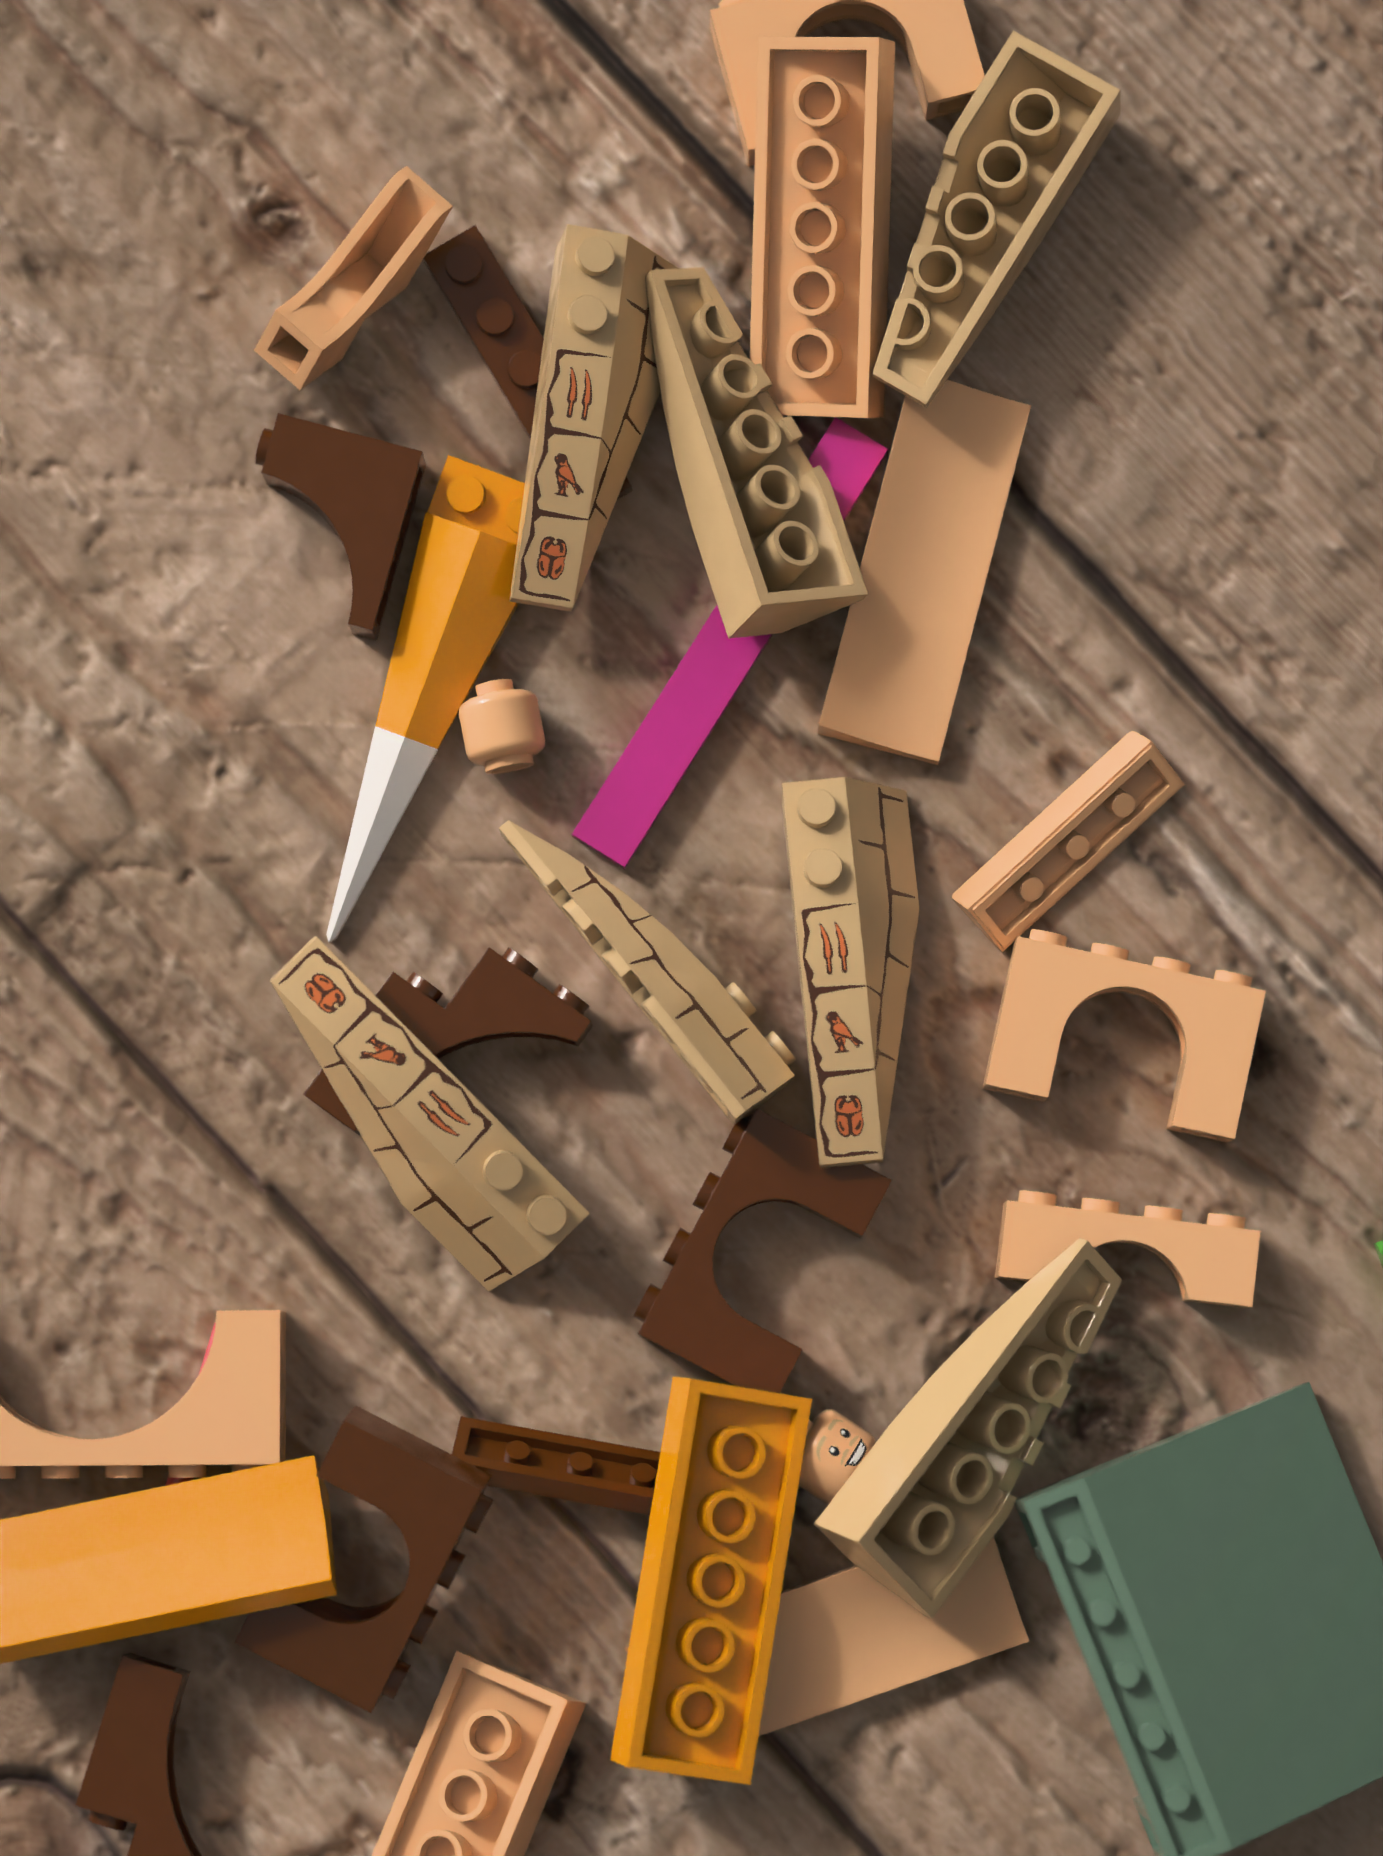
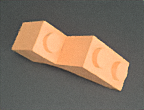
M405 166L388 181L322 269L297 294L275 310L254 351L299 390L310 384L343 359L363 321L407 288L453 205L409 167Z

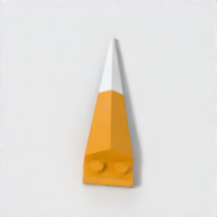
M448 455L428 511L425 512L327 930L328 942H332L339 937L405 810L458 715L459 708L465 702L519 603L509 601L525 483Z

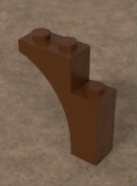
M489 947L445 1008L437 1004L443 993L415 972H412L407 980L393 972L376 994V997L437 1059L470 1045L511 1037H535L556 1040L579 1047L593 1027L592 1021L584 1016V1013L589 1008L587 1003L560 984L553 993L533 979L539 969L509 947L502 956ZM321 1069L303 1095L360 1135L350 1115L328 1081L327 1076Z
M128 1653L121 1657L75 1806L91 1810L88 1820L100 1826L125 1831L127 1822L136 1824L137 1826L127 1856H202L190 1834L182 1813L174 1770L176 1724L190 1671L133 1653Z

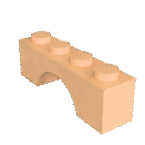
M1022 1190L1019 1191L1018 1201L1007 1200L1003 1203L995 1278L1028 1282L1079 1238L1087 1240L1094 1248L1109 1243H1127L1150 1251L1165 1263L1177 1282L1182 1301L1237 1308L1253 1307L1261 1231L1245 1229V1217L1208 1213L1207 1224L1182 1221L1183 1210L1159 1206H1145L1144 1217L1119 1214L1120 1202L1082 1198L1081 1209L1056 1206L1057 1195Z

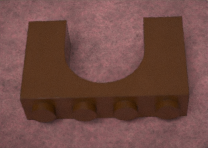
M757 1109L751 1121L743 1118L731 1130L722 1148L732 1154L730 1161L721 1177L709 1172L693 1202V1206L703 1210L691 1233L680 1227L663 1259L664 1262L673 1266L662 1289L653 1284L649 1285L633 1317L643 1322L638 1335L722 1380L738 1387L780 1393L803 1349L745 1319L735 1312L724 1300L717 1287L713 1273V1255L720 1234L736 1215L749 1207L767 1202H784L799 1206L861 1239L892 1180L863 1164L819 1168L816 1139Z
M355 1406L343 1420L316 1476L377 1507L394 1521L405 1539L409 1553V1575L404 1590L394 1598L374 1606H348L325 1597L251 1612L248 1614L234 1643L372 1713L383 1695L392 1700L397 1695L411 1665L402 1661L401 1658L410 1640L420 1645L422 1644L438 1613L437 1609L428 1605L437 1586L440 1585L449 1589L466 1555L455 1549L465 1529L474 1534L478 1532L492 1505L493 1499L483 1494L492 1475Z

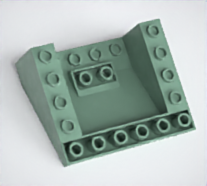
M1305 1382L1017 1497L1015 1506L1036 1559L1045 1562L1139 1795L1132 1799L1155 1856H1218L1383 1777V1561L1310 1382Z

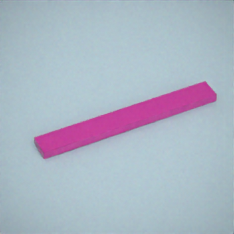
M835 417L808 460L813 468L820 465L828 477L843 521L845 522L887 455L888 449ZM715 606L572 833L573 838L621 868L626 869L773 634L728 639L718 606Z

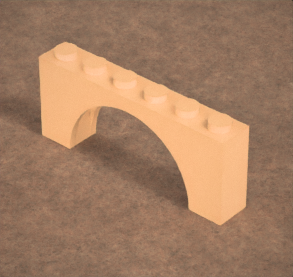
M281 1310L216 1311V1325L212 1345L207 1360L191 1388L178 1403L155 1421L120 1436L105 1439H80L61 1435L47 1430L21 1415L0 1394V1479H16V1466H41V1478H80V1466L105 1465V1478H143V1465H168V1478L207 1477V1465H232V1472L286 1461V1312Z

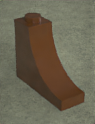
M278 413L274 429L264 428L261 434L255 464L263 466L261 473L267 485L299 498L318 512L333 528L346 550L352 574V607L348 625L353 635L377 641L426 467L423 452Z

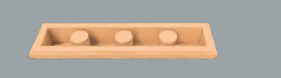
M1131 731L953 893L952 899L986 937L1003 952L1018 936H1021L1185 784L1151 740L1135 731Z

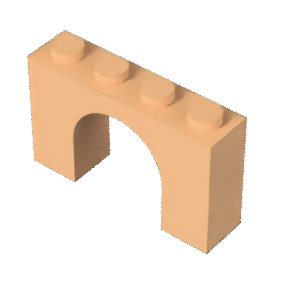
M722 0L719 3V8L710 10V31L748 167L755 165L758 37H807L818 27L841 19H860L874 23L893 35L904 49L911 67L925 120L963 111L985 77L964 0Z
M1032 929L1029 938L1017 937L1012 949L982 1089L1044 1102L1049 1096L1062 1032L1071 1013L1083 1002L1095 996L1114 992L1129 993L1147 999L1160 1008L1171 1021L1178 1036L1181 1052L1180 1067L1167 1130L1226 1143L1235 1139L1266 993L1265 990L1251 988L1252 977L1223 970H1216L1214 979L1189 974L1191 964L1166 957H1154L1152 965L1128 960L1129 950L1101 943H1092L1091 952L1066 947L1068 937L1049 931Z

